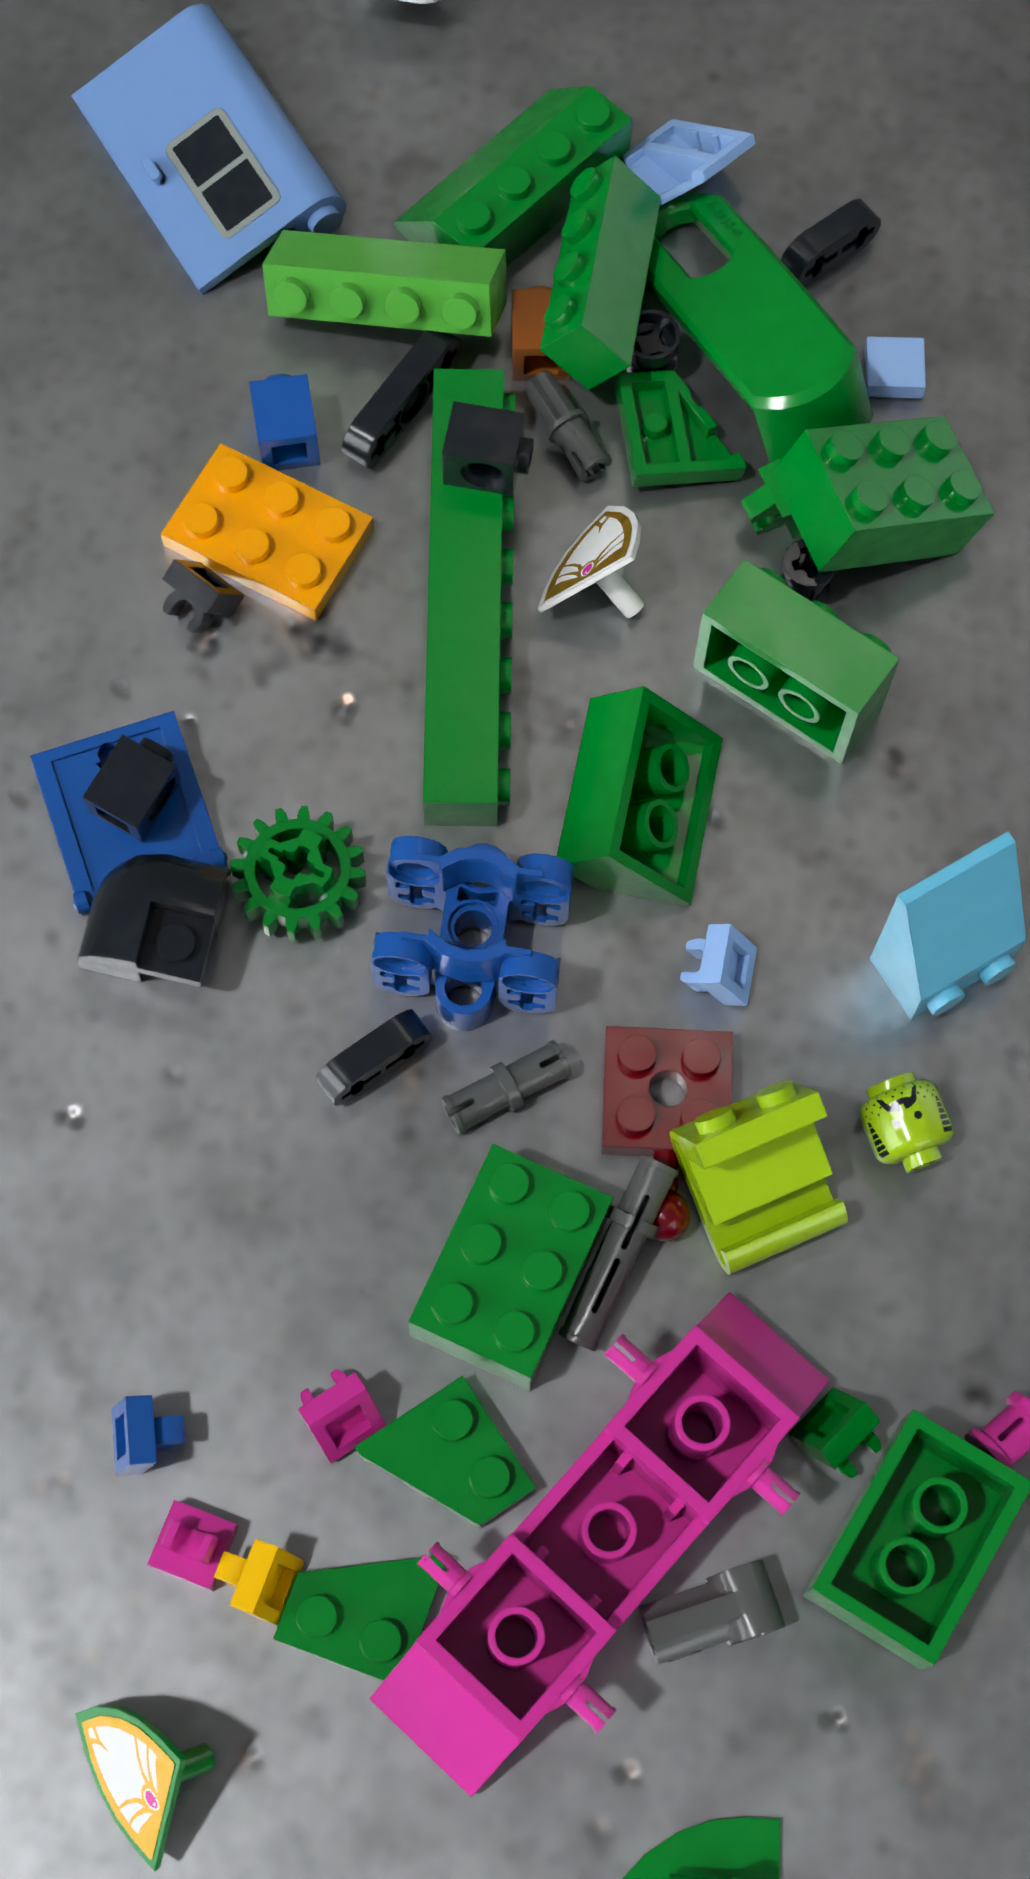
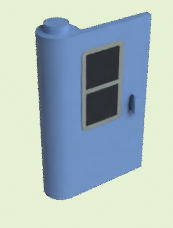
M207 4L192 5L179 12L71 95L202 294L206 293L277 240L283 230H290L294 227L296 231L332 234L342 223V217L347 207L344 198L215 10ZM162 174H163V176L165 177V183H164V184H163L162 181H161Z

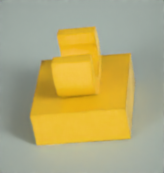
M255 1539L247 1559L224 1551L214 1578L227 1582L228 1585L236 1588L229 1606L278 1626L297 1574L302 1571L305 1561L278 1546Z

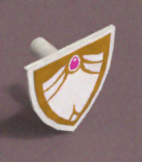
M608 505L584 529L565 552L547 582L538 610L542 613L596 582L626 618L636 615L644 606V601L627 583L623 575L626 565L635 560L640 544L642 527L637 515L625 506Z

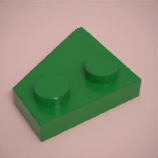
M463 1375L354 1446L358 1455L364 1461L371 1465H376L405 1482L408 1487L449 1508L452 1513L479 1529L536 1491L535 1485Z
M431 1556L430 1558L445 1571L446 1568L436 1558ZM421 1558L298 1572L273 1639L384 1681L422 1634L440 1584L421 1566L417 1565Z

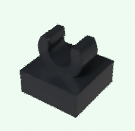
M174 559L162 580L176 590L166 598L163 612L167 615L179 616L184 606L190 602L194 608V616L186 629L191 633H203L208 630L213 622L214 614L233 615L245 596L201 562Z

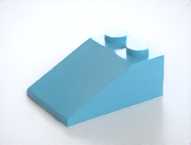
M1009 832L1004 833L898 894L870 956V961L910 1020L927 1010L933 1016H938L955 1006L965 997L962 990L980 979L985 986L991 985L1016 968L1017 963L1014 961V958L1026 941L1016 841Z

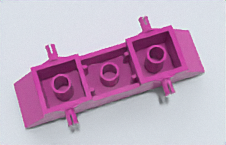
M728 1292L672 1351L656 1358L654 1361L650 1360L624 1334L616 1340L615 1344H612L604 1356L608 1357L635 1382L627 1403L611 1419L600 1435L515 1531L503 1541L487 1560L471 1567L467 1571L437 1541L429 1549V1553L448 1572L442 1570L427 1554L417 1563L448 1594L440 1614L418 1637L415 1644L369 1699L471 1797L519 1743L524 1740L543 1716L564 1703L592 1727L595 1733H598L606 1724L585 1703L588 1701L607 1720L617 1710L584 1681L589 1673L593 1658L732 1497L752 1487L782 1516L800 1496L801 1493L797 1492L769 1465L773 1460L778 1443L800 1419L801 1415L830 1380L732 1293Z

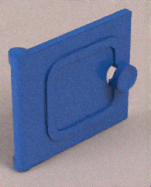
M174 710L30 755L74 891L73 906L78 910L79 914L90 911L92 900L103 878L120 863L137 855L169 854L220 867H228V856L222 850V847H219ZM122 734L137 743H140L143 737L151 739L169 750L175 757L172 763L177 765L181 780L143 843L91 814L83 799L85 792Z

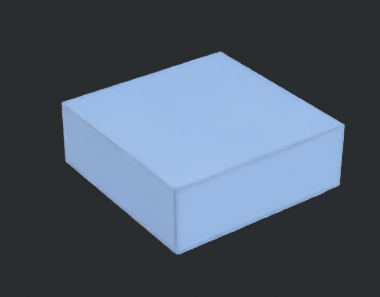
M867 336L864 345V371L869 397L923 398L926 388L924 338Z

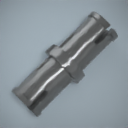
M552 1040L547 1045L507 1066L499 1062L489 1067L490 1075L449 1096L445 1095L440 1098L447 1116H452L453 1118L451 1124L456 1132L461 1134L471 1126L506 1108L514 1112L523 1107V1099L563 1078L571 1077L572 1072L566 1057L560 1059L558 1055L562 1052L559 1045Z

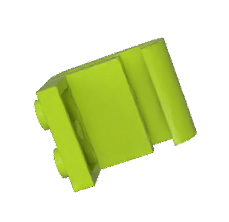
M792 1080L771 1084L752 1096L731 1105L708 1111L695 1120L669 1131L674 1152L711 1247L719 1264L728 1275L848 1223V1214L844 1201L839 1198L833 1200L825 1177L832 1175L833 1172L814 1125V1122L827 1117L823 1102L818 1091Z

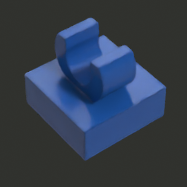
M152 1395L125 1396L111 1408L115 1476L142 1474L157 1463L156 1451L176 1450L178 1448L177 1444L186 1443L184 1415L154 1418Z

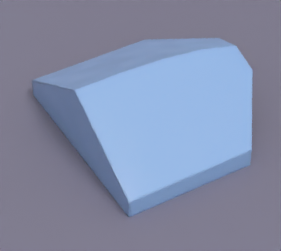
M671 119L622 156L624 164L661 197L660 205H663L706 182L755 145L753 133Z

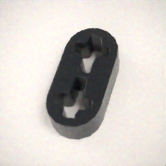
M854 199L797 236L784 251L781 261L803 286L809 285L866 247L879 231L881 219L862 199Z
M413 1009L403 1011L331 1059L321 1068L315 1080L335 1106L343 1105L358 1097L418 1055L430 1043L433 1035Z

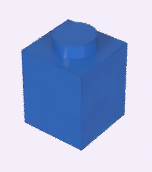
M275 374L267 377L265 380L249 382L261 463L277 471L321 465L307 374L295 376Z

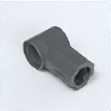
M763 1559L722 1571L706 1578V1584L639 1606L643 1627L657 1665L702 1652L703 1649L727 1642L728 1646H732L786 1627Z

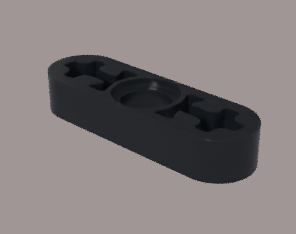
M425 331L354 418L344 436L342 452L367 468L374 467L433 395L434 368H454L462 349V340L451 333Z

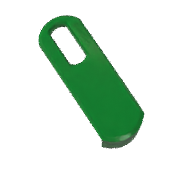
M693 193L676 197L660 205L646 285L753 410L769 462L771 463L778 458L781 461L805 429L871 423L873 411L856 347L831 316L722 195ZM694 222L728 259V262L715 272L702 277L691 278L659 241L660 237L669 229L680 224Z

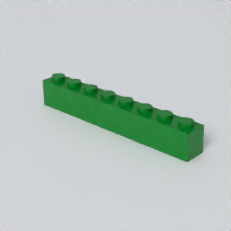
M434 368L423 770L424 825L497 827L498 805H510V768H498L499 749H511V712H499V693H511L512 657H500V638L512 639L513 602H501V585H513V549L501 548L502 532H514V496H502L499 493L443 484L442 450L453 401L515 411V393H504V370Z

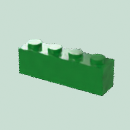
M616 155L596 168L589 167L582 171L571 186V199L567 219L562 228L563 238L558 262L553 271L554 282L549 306L544 315L545 325L540 345V351L587 390L631 366L661 197Z

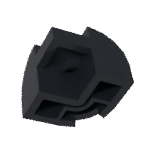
M169 854L137 855L120 863L103 878L92 900L77 957L79 968L141 982L142 975L146 974L201 987L213 936L217 937L231 882V869Z

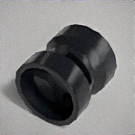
M655 309L640 311L631 366L621 371V373L676 371L681 333L679 325L672 316L664 311Z

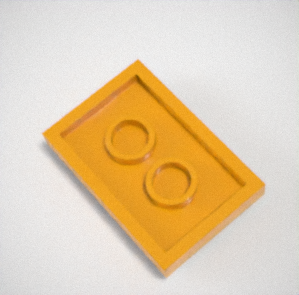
M220 443L161 532L163 546L196 562H201L206 567L317 621L374 530V520L372 516Z

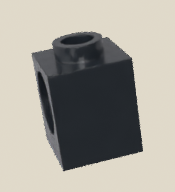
M453 401L442 450L443 484L513 496L518 473L529 474L533 455L534 439L524 437L525 413Z
M122 734L83 796L88 811L143 843L181 782L177 765L172 763L175 758L174 755L151 739L143 737L140 743H137Z

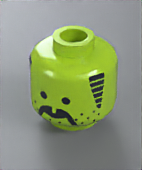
M908 1072L885 1080L866 1090L869 1100L861 1106L859 1119L873 1153L879 1162L891 1165L902 1162L906 1173H909L943 1159L938 1147L947 1143L953 1137L955 1130L935 1083L925 1079L917 1080L914 1072Z

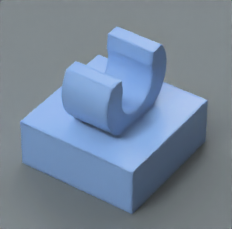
M708 924L706 939H692L686 944V950L697 959H702L700 970L696 972H681L680 980L694 991H708L724 1006H747L757 947L732 924Z

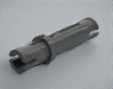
M643 1154L638 1159L640 1161L618 1208L611 1205L606 1217L612 1221L584 1277V1281L569 1314L558 1331L560 1336L595 1352L598 1348V1341L619 1296L623 1292L625 1283L646 1238L653 1239L659 1228L653 1225L674 1177H677L679 1171Z

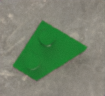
M675 370L618 373L614 388L632 487L742 479L746 469L745 460L738 452L731 455L714 433L717 424L703 407L698 406L692 400L689 388Z

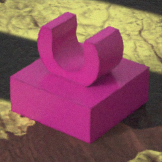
M338 1369L330 1373L335 1385L314 1398L308 1388L303 1390L300 1394L303 1406L298 1408L299 1413L331 1464L353 1450L354 1446L386 1426L371 1396L354 1372L346 1376L344 1372Z
M174 1500L147 1565L213 1591L218 1580L214 1578L223 1552H229L239 1526Z

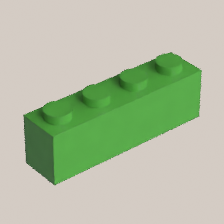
M283 230L263 262L268 316L492 337L507 304L506 249Z

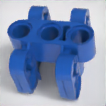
M400 836L393 839L386 870L390 898L397 903L410 907L440 909L443 911L439 936L432 929H429L428 935L404 931L375 933L374 950L370 962L375 986L394 994L422 996L428 994L430 985H435L436 1007L441 1021L449 1028L460 1032L477 1029L488 1020L496 994H498V1001L501 1005L515 1011L534 1014L552 1012L555 1009L561 958L555 959L550 955L532 951L531 949L507 946L506 936L508 924L511 921L522 920L542 926H557L567 922L573 886V865L560 857L537 853L519 857L516 865L502 850L488 843L474 844L467 848H457L448 852L446 846L429 838ZM471 882H483L489 884V886L479 887ZM469 927L483 929L490 936L484 943L474 946L464 944L457 938L462 930ZM465 985L475 988L481 995L476 1002L470 1005L455 1004L447 997L453 988Z

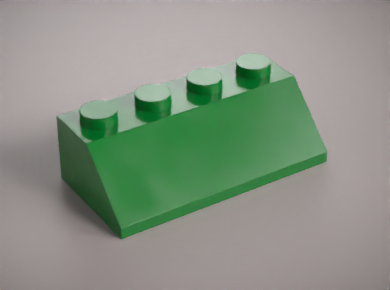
M593 86L550 89L394 221V228L409 241L506 249L507 267L568 214L571 199L570 189L574 180L582 171L589 167L596 168L615 155L624 163L622 155L630 150L632 118Z

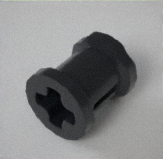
M803 539L793 542L786 549L783 556V574L781 577L787 582L789 588L808 599L809 591L813 590L812 596L808 600L823 602L829 595V582L832 580L835 571L819 573ZM805 554L803 563H799L801 555Z

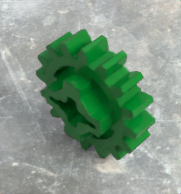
M301 805L297 819L288 820L287 814L282 808L275 809L276 824L269 827L265 822L256 819L253 822L257 838L251 840L239 837L237 841L239 853L244 858L230 860L232 876L240 879L232 884L236 901H246L243 911L245 918L249 922L258 919L262 915L264 916L262 925L266 935L271 936L277 931L279 926H284L287 929L289 942H296L300 928H309L311 934L317 940L322 938L321 924L328 920L339 929L345 925L341 911L342 907L358 910L360 899L359 894L354 889L366 887L367 883L365 870L358 868V866L365 862L362 846L349 847L353 842L352 829L348 825L335 832L333 831V814L328 811L316 822L310 819L308 806ZM328 850L333 853L340 865L339 876L334 874L333 868L325 865ZM303 868H307L310 874L301 873ZM258 871L263 872L265 879L272 882L270 886L271 894L268 898L258 886ZM288 872L296 874L294 880L288 878Z

